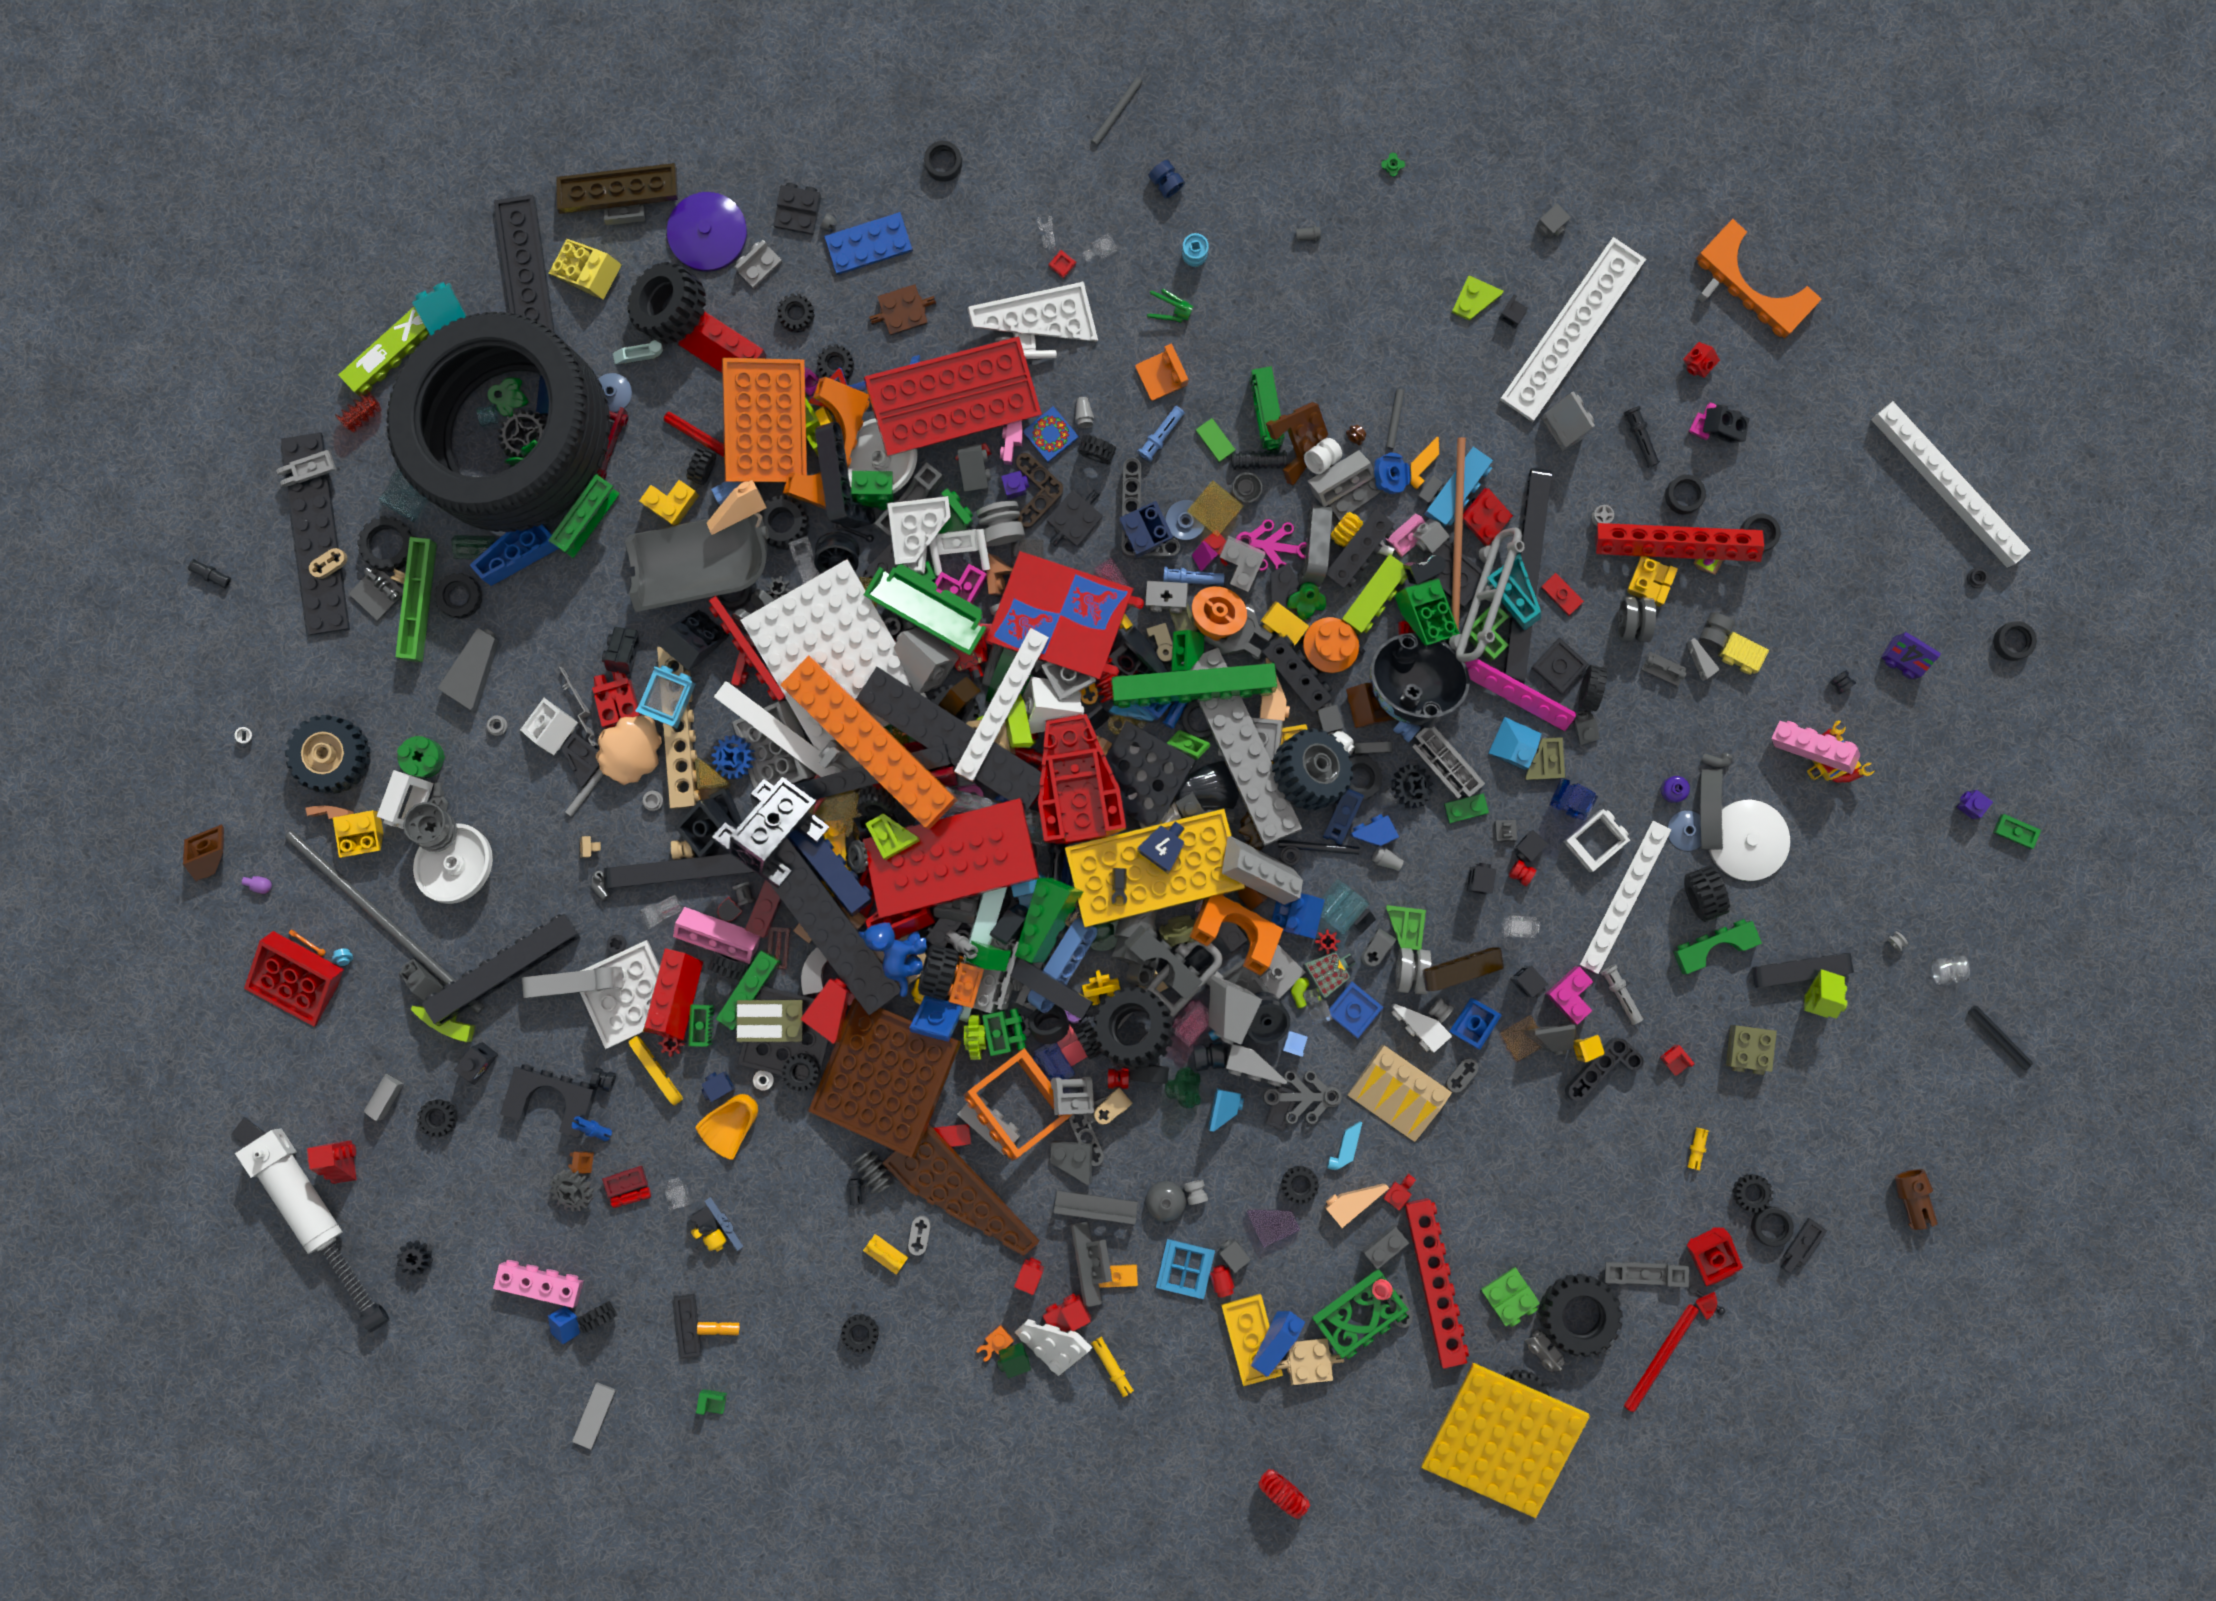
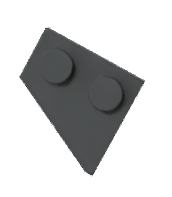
M1052 1141L1051 1163L1086 1185H1090L1092 1183V1144Z

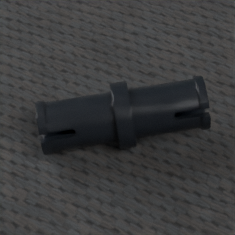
M195 559L191 560L188 565L189 571L202 576L203 580L207 582L212 581L222 586L224 589L228 587L231 581V577L216 571L215 567H208Z

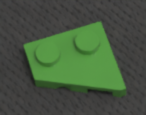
M1387 905L1386 909L1400 947L1422 950L1426 910Z

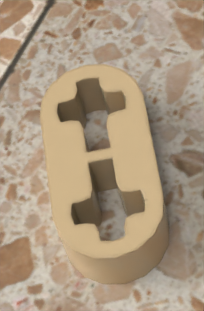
M333 548L313 560L309 565V571L314 577L319 579L326 578L346 564L347 555L344 551ZM335 554L341 555L339 557V562L332 561L335 559ZM317 565L324 566L322 573L316 572L318 570Z

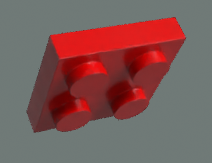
M1484 488L1464 512L1463 522L1484 545L1489 546L1513 515L1489 488Z

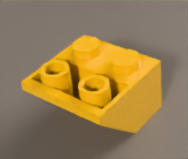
M372 810L333 817L339 858L381 851L383 827L381 818L377 817L378 811Z

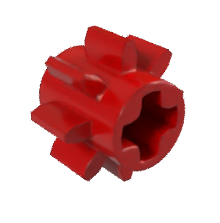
M1326 929L1324 935L1320 932L1317 933L1320 939L1314 941V943H1319L1318 951L1326 949V954H1329V949L1331 948L1337 951L1335 944L1340 942V940L1335 939L1337 932L1331 935L1329 934V929ZM1326 936L1333 941L1332 944H1329V947L1322 943Z
M663 1036V1042H658L659 1045L663 1046L661 1053L668 1051L669 1057L673 1056L674 1051L681 1054L682 1052L679 1048L685 1045L680 1040ZM671 1040L676 1042V1046H673L672 1049L667 1044Z

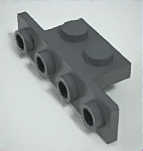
M1088 1222L1072 1224L1071 1229L1084 1307L1100 1305L1102 1301L1099 1283L1112 1281L1106 1240L1092 1242Z

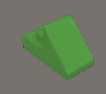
M1178 730L1167 742V744L1195 760L1199 759L1211 746L1209 742L1181 730Z

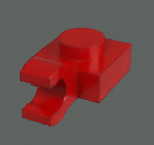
M1408 1173L1400 1185L1394 1181L1383 1196V1199L1400 1211L1412 1195L1407 1190L1414 1184L1416 1179Z

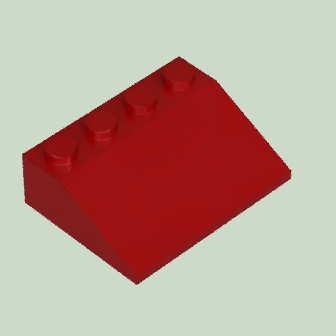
M272 931L259 941L244 989L315 1027L337 989L344 969Z

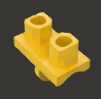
M1097 970V977L1089 978L1090 984L1082 985L1084 996L1093 1002L1092 1005L1100 1003V994L1107 993V996L1113 997L1114 991L1120 990L1118 978L1110 979L1109 974L1101 976L1100 970Z

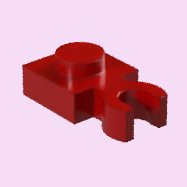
M1215 530L1203 540L1220 556L1226 540L1218 530ZM1220 558L1221 564L1226 567L1228 565L1227 562Z

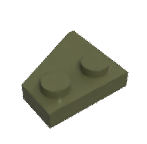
M1563 737L1542 738L1525 775V780L1565 778Z

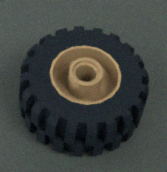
M330 715L310 717L309 722L305 720L299 724L300 729L295 728L291 734L294 736L287 741V745H290L289 750H285V756L289 757L286 765L287 768L293 770L290 774L294 779H298L300 785L308 787V789L313 791L336 794L341 793V790L347 791L351 789V784L357 785L361 781L358 778L360 775L365 776L367 772L364 769L365 764L370 765L371 760L366 757L367 753H371L370 747L365 745L368 742L366 736L362 735V730L354 726L352 722Z

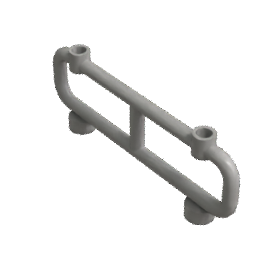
M1509 528L1501 531L1496 535L1491 546L1482 547L1479 551V557L1485 565L1462 634L1453 635L1449 640V645L1456 651V658L1459 662L1476 660L1484 652L1487 643L1493 642L1495 639L1494 632L1491 631L1516 554L1524 550V543L1521 541L1522 533L1518 528ZM1513 536L1512 542H1509L1507 545L1508 555L1497 588L1485 591L1487 577L1490 576L1503 539ZM1493 598L1483 630L1477 635V648L1471 653L1464 654L1481 600Z
M1198 941L1187 944L1181 943L1175 949L1181 957L1185 958L1195 946L1201 945L1214 957L1213 964L1199 978L1202 983L1186 1000L1181 997L1173 1005L1156 989L1169 974L1168 964L1152 980L1151 984L1144 989L1145 991L1153 992L1171 1011L1170 1015L1172 1017L1188 1003L1205 983L1210 986L1212 974L1223 978L1218 972L1222 965V955L1212 943L1208 946ZM1132 1013L1128 1014L1122 1019L1118 1026V1029L1130 1017Z

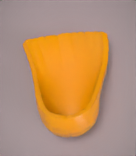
M736 1095L706 1115L696 1125L697 1133L709 1148L722 1157L733 1160L745 1135L757 1118L758 1104L749 1095Z

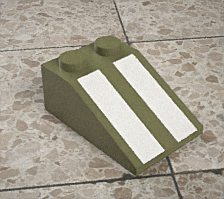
M736 1000V1042H802V1020H800L802 1017V1000Z

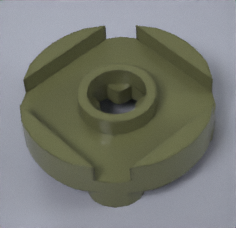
M1181 915L1169 919V924L1165 927L1162 924L1159 928L1161 939L1171 947L1184 942H1195L1196 940L1192 939L1190 934L1197 918L1195 917L1194 920L1191 919L1190 915Z

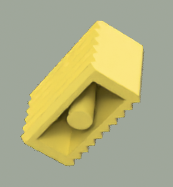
M1735 632L1728 634V640L1718 656L1723 658L1722 661L1728 665L1736 664L1740 666V670L1749 675L1759 672L1769 650Z

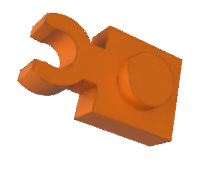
M1000 1325L985 1338L988 1344L980 1345L976 1352L979 1353L981 1350H986L988 1355L983 1360L988 1361L993 1351L999 1355V1351L1007 1348L1014 1340L1003 1326Z

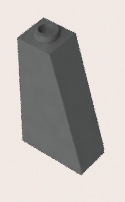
M477 628L437 688L474 712L479 708L499 644V640L494 638L496 634L487 628L484 631Z

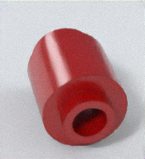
M1224 1265L1213 1267L1210 1277L1214 1292L1217 1293L1218 1297L1233 1294L1234 1283L1230 1268H1225Z

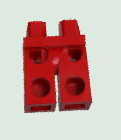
M618 671L612 672L614 681L610 683L607 682L606 675L604 674L594 676L595 687L592 690L601 726L605 729L615 727L620 718L642 715L635 711L638 708V702L631 680L627 678L626 674L619 673Z

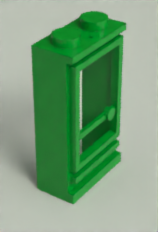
M1272 366L1253 369L1249 380L1250 384H1252L1251 390L1253 392L1252 396L1262 449L1267 448V451L1278 450L1279 446L1283 444L1285 435L1283 433L1275 440L1270 437L1266 426L1268 421H1276L1281 416Z

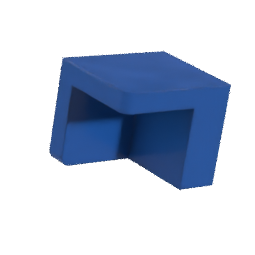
M566 1306L548 1316L551 1334L561 1344L580 1334L579 1325L576 1320L577 1316Z

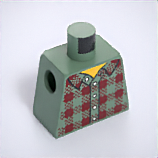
M1334 952L1306 962L1304 966L1322 997L1325 998L1350 978L1346 969L1356 963L1350 953L1340 959L1337 953Z

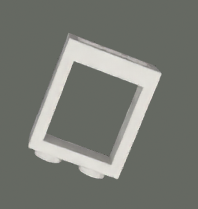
M393 770L377 817L385 819L384 824L404 829V817L408 810L416 804L428 801L434 783ZM409 785H413L402 818H398Z
M1599 810L1563 841L1589 872H1594L1630 841L1627 837L1629 834L1626 829L1614 822L1615 817L1608 810ZM1600 818L1619 841L1597 860H1594L1576 838Z

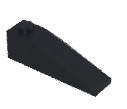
M1135 626L1120 638L1111 649L1109 658H1112V661L1109 665H1114L1118 668L1119 676L1122 674L1130 676L1167 672L1149 641Z

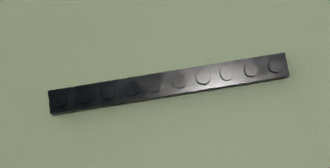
M946 744L911 753L927 770L951 764ZM861 766L797 783L794 786L812 799L817 800L879 782ZM750 796L753 809H755L759 802Z

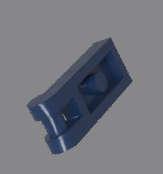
M1351 789L1346 791V794L1340 798L1323 838L1327 840L1330 838L1336 841V844L1342 845L1364 795ZM1333 828L1341 830L1340 833L1334 832Z

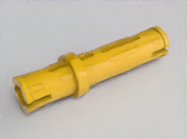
M1102 1336L1097 1338V1341L1091 1342L1090 1344L1110 1374L1111 1382L1114 1381L1122 1397L1132 1393L1134 1389L1124 1376V1370H1121Z

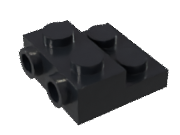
M786 183V186L781 185L774 227L814 235L821 202L820 192H817L816 188L810 186L800 189L794 183Z

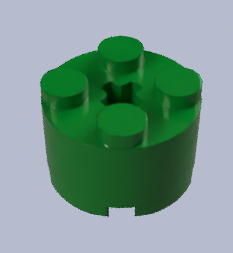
M422 736L407 739L397 750L400 768L406 774L417 778L425 779L438 774L445 759L442 747L434 740ZM420 754L424 755L423 757H421L422 761H419L418 759L420 758Z

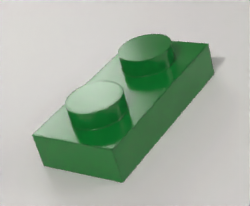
M1484 793L1444 804L1449 823L1489 813Z
M2001 814L1993 833L2029 849H2034L2041 830L2008 815Z

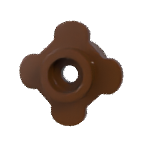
M1351 425L1349 427L1350 430H1347L1346 434L1351 442L1360 446L1362 444L1361 441L1365 440L1366 432L1359 425Z

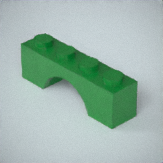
M1741 919L1734 922V927L1727 929L1725 926L1715 930V935L1710 937L1707 934L1697 937V942L1693 944L1685 942L1678 945V950L1673 951L1682 974H1689L1706 967L1708 952L1719 943L1730 944L1738 951H1745L1762 944L1753 921Z
M760 950L716 1020L731 1030H736V1000H754L765 983L772 977L781 961L767 951Z

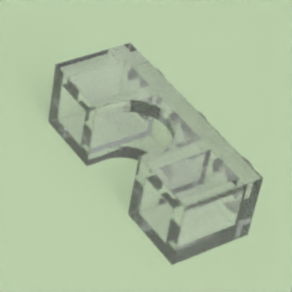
M1502 917L1501 937L1528 939L1536 938V934H1539L1540 924L1537 922V917Z

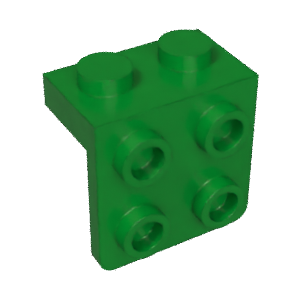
M852 471L851 495L853 502L871 508H878L879 510H886L887 503H895L893 497V471Z
M948 488L944 490L941 495L942 497L948 496L951 517L939 530L938 534L967 530L974 524L971 519L973 514L967 507L963 508L960 505L961 499L955 491L950 492Z

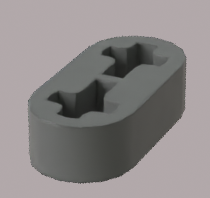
M1392 742L1354 744V754L1356 755L1393 752Z
M1470 1058L1463 1059L1446 1080L1447 1088L1452 1092H1461L1477 1074L1478 1063ZM1472 1062V1068L1474 1069L1473 1072L1468 1071L1465 1075H1463L1462 1073L1466 1069L1464 1064H1470ZM1459 1076H1462L1461 1080L1459 1081V1084L1461 1086L1459 1088H1452L1451 1086L1453 1083L1451 1082V1080H1456L1459 1078Z
M1393 1288L1398 1295L1402 1296L1401 1300L1409 1309L1406 1311L1408 1318L1405 1319V1323H1402V1321L1397 1323L1396 1320L1394 1322L1399 1327H1408L1412 1323V1314L1406 1296L1402 1290ZM1387 1299L1388 1305L1391 1306L1389 1307L1391 1314L1396 1311V1303L1391 1301V1299Z

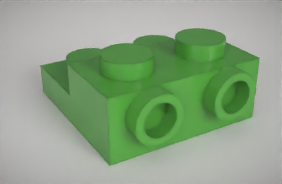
M1516 1267L1481 1289L1505 1326L1510 1325V1327L1517 1325L1521 1321L1519 1317L1524 1314L1529 1316L1538 1310L1537 1306L1540 1304Z

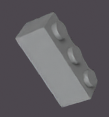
M1358 450L1323 473L1308 480V483L1315 498L1323 507H1326L1373 479L1375 475L1370 461Z
M979 1095V1098L1014 1143L1020 1137V1134L1017 1133L1019 1129L1012 1122L1007 1124L1002 1119L1004 1115L996 1108L992 1111L987 1106L989 1102ZM966 1103L957 1115L1004 1155L1002 1146L991 1138L988 1127L979 1122L976 1111L973 1108H969L967 1106L968 1103Z

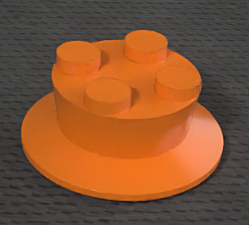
M1208 587L1198 592L1193 599L1191 609L1195 619L1194 624L1204 635L1212 640L1218 641L1221 638L1237 633L1246 622L1247 609L1244 602L1236 593L1227 588Z
M1327 617L1317 620L1308 628L1304 636L1303 648L1308 661L1315 668L1327 673H1337L1346 670L1354 663L1359 652V641L1357 634L1349 624L1338 618Z

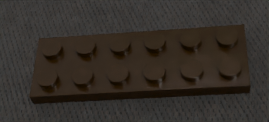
M675 163L556 177L557 210L559 214L678 200L677 168Z

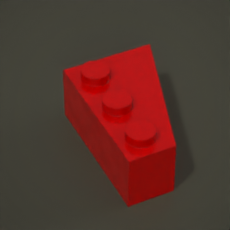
M930 907L885 919H880L877 911L866 920V924L869 928L876 924L890 923L894 930L895 940L927 927L935 923Z
M352 1140L307 1148L309 1169L316 1174L324 1175L326 1180L331 1179L332 1184L357 1180L354 1163L356 1147L352 1144Z

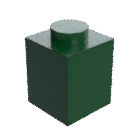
M1022 1342L999 1351L1000 1360H997L1001 1372L1005 1371L1008 1379L1031 1371L1029 1358Z

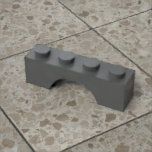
M926 462L897 502L928 499L943 482L942 474ZM887 508L875 522V525L891 539Z
M1140 925L1124 943L1143 961L1156 957L1167 960L1169 974L1166 982L1186 1000L1202 983L1197 977L1200 973L1192 966L1187 968L1184 965L1186 960L1178 953L1173 955L1170 952L1172 947L1164 940L1159 942L1156 939L1158 934L1150 927L1145 929Z

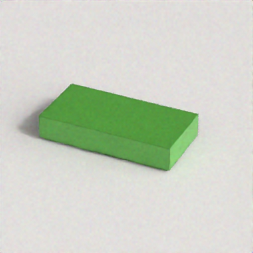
M1212 418L1196 429L1197 434L1219 463L1236 451Z

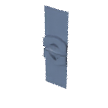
M711 1197L705 1200V1203L736 1250L741 1249L743 1245L733 1232L731 1223H727L726 1220L728 1219L725 1214L719 1211Z

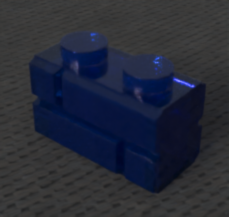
M1057 1042L1045 1044L1033 1051L1035 1056L1032 1059L1038 1067L1042 1066L1045 1071L1044 1075L1050 1083L1052 1078L1069 1079L1076 1074Z

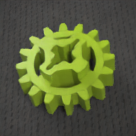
M970 1015L968 1020L969 1026H964L965 1050H969L971 1060H981V1049H986L985 1026L981 1025L979 1015Z

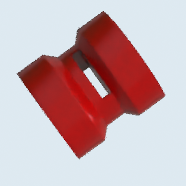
M1518 859L1508 876L1512 879L1520 880V884L1527 887L1533 879L1536 869L1527 867L1523 861Z
M1108 1068V1089H1115L1116 1087L1128 1089L1129 1068H1122L1121 1070Z

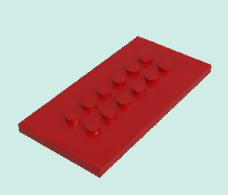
M1019 336L864 376L887 457L1042 415Z
M1020 798L939 819L930 829L925 828L922 824L905 828L917 836L920 841L887 860L883 859L873 837L863 839L865 848L868 849V867L880 919L1039 879L1023 803Z

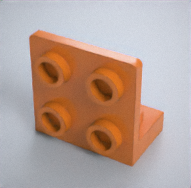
M1172 343L1164 347V352L1135 365L1151 401L1188 385L1189 379Z
M959 956L953 982L948 993L949 1002L973 1008L984 969L965 963L963 956Z

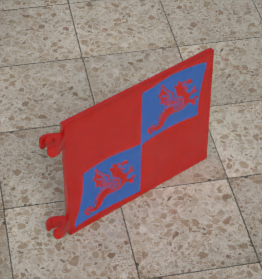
M1019 551L986 642L1018 652L1030 628L1049 637L1038 659L1099 680L1103 672L1117 677L1119 673L1118 668L1106 664L1127 606L1131 605L1142 609L1144 602L1142 598L1131 596L1134 590L1131 587Z

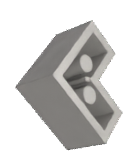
M1228 536L1220 553V558L1237 565L1230 579V584L1249 592L1265 557V552Z

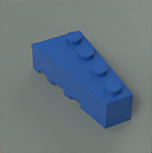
M541 524L538 527L533 526L532 529L506 532L473 561L470 566L482 580L492 586L559 548L548 541L552 533L544 524Z

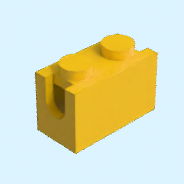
M1276 601L1261 619L1264 623L1262 626L1270 633L1275 631L1278 634L1281 632L1283 636L1288 635L1293 641L1294 646L1309 628L1305 622Z

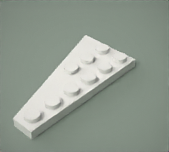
M1084 282L978 304L967 308L972 328L1098 341Z

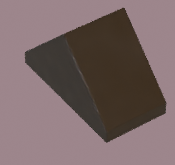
M965 677L948 691L938 706L956 717L981 690L968 677Z

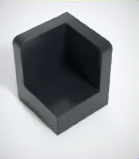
M1513 294L1499 319L1516 329L1528 308L1515 300L1517 295Z

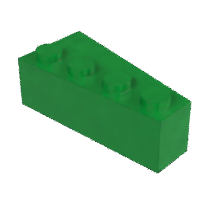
M1052 878L1037 879L1015 956L1030 963L1045 962L1057 941L1058 933L1063 930L1068 915L1073 912L1077 899L1081 898L1084 891Z

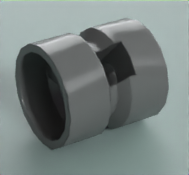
M1712 612L1706 622L1708 627L1703 629L1699 640L1713 648L1723 649L1728 640L1726 634L1731 633L1735 622L1725 615Z

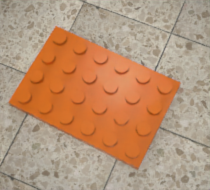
M722 358L725 482H749L751 480L753 482H786L788 474L807 475L804 360Z

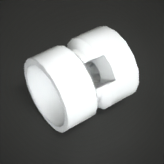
M1325 438L1305 453L1304 461L1310 471L1315 474H1321L1341 459L1342 450L1335 440Z

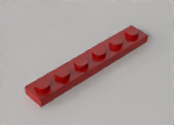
M715 596L710 599V611L715 618L719 616L723 621L720 625L726 634H732L734 637L732 642L737 650L740 651L742 649L746 654L743 657L750 668L752 666L755 667L758 672L755 675L761 684L766 683L769 688L767 693L773 701L777 699L778 702L784 701L786 699L785 694L718 598Z

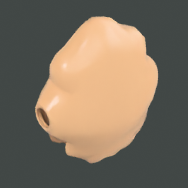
M645 715L623 717L619 719L615 727L604 729L598 738L600 750L596 754V759L602 773L623 785L630 782H638L642 775L651 773L659 763L656 751L662 743L655 721Z

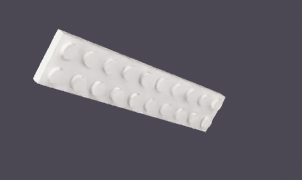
M1613 237L1500 400L1533 422L1646 259Z

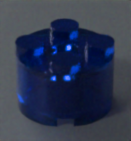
M1561 778L1549 805L1557 810L1567 811L1566 815L1571 818H1579L1585 821L1598 795L1578 783L1577 785H1570L1571 780Z

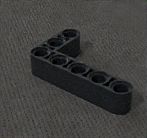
M834 421L816 427L815 435L829 520L832 523L854 529L873 524L875 522V515L872 508L852 502L841 426L838 422Z

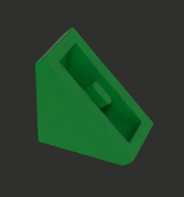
M971 940V944L978 948V952H975L977 954L975 958L970 959L967 957L966 961L983 969L1006 971L1011 951Z

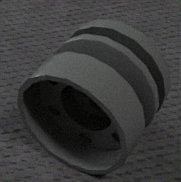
M422 802L414 805L408 810L403 822L404 832L407 837L429 852H440L452 845L457 836L458 828L453 817L431 802Z

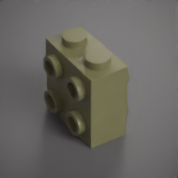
M1730 1025L1726 1066H1732V1071L1745 1072V1068L1753 1069L1752 1073L1765 1075V1071L1772 1072L1777 1031Z

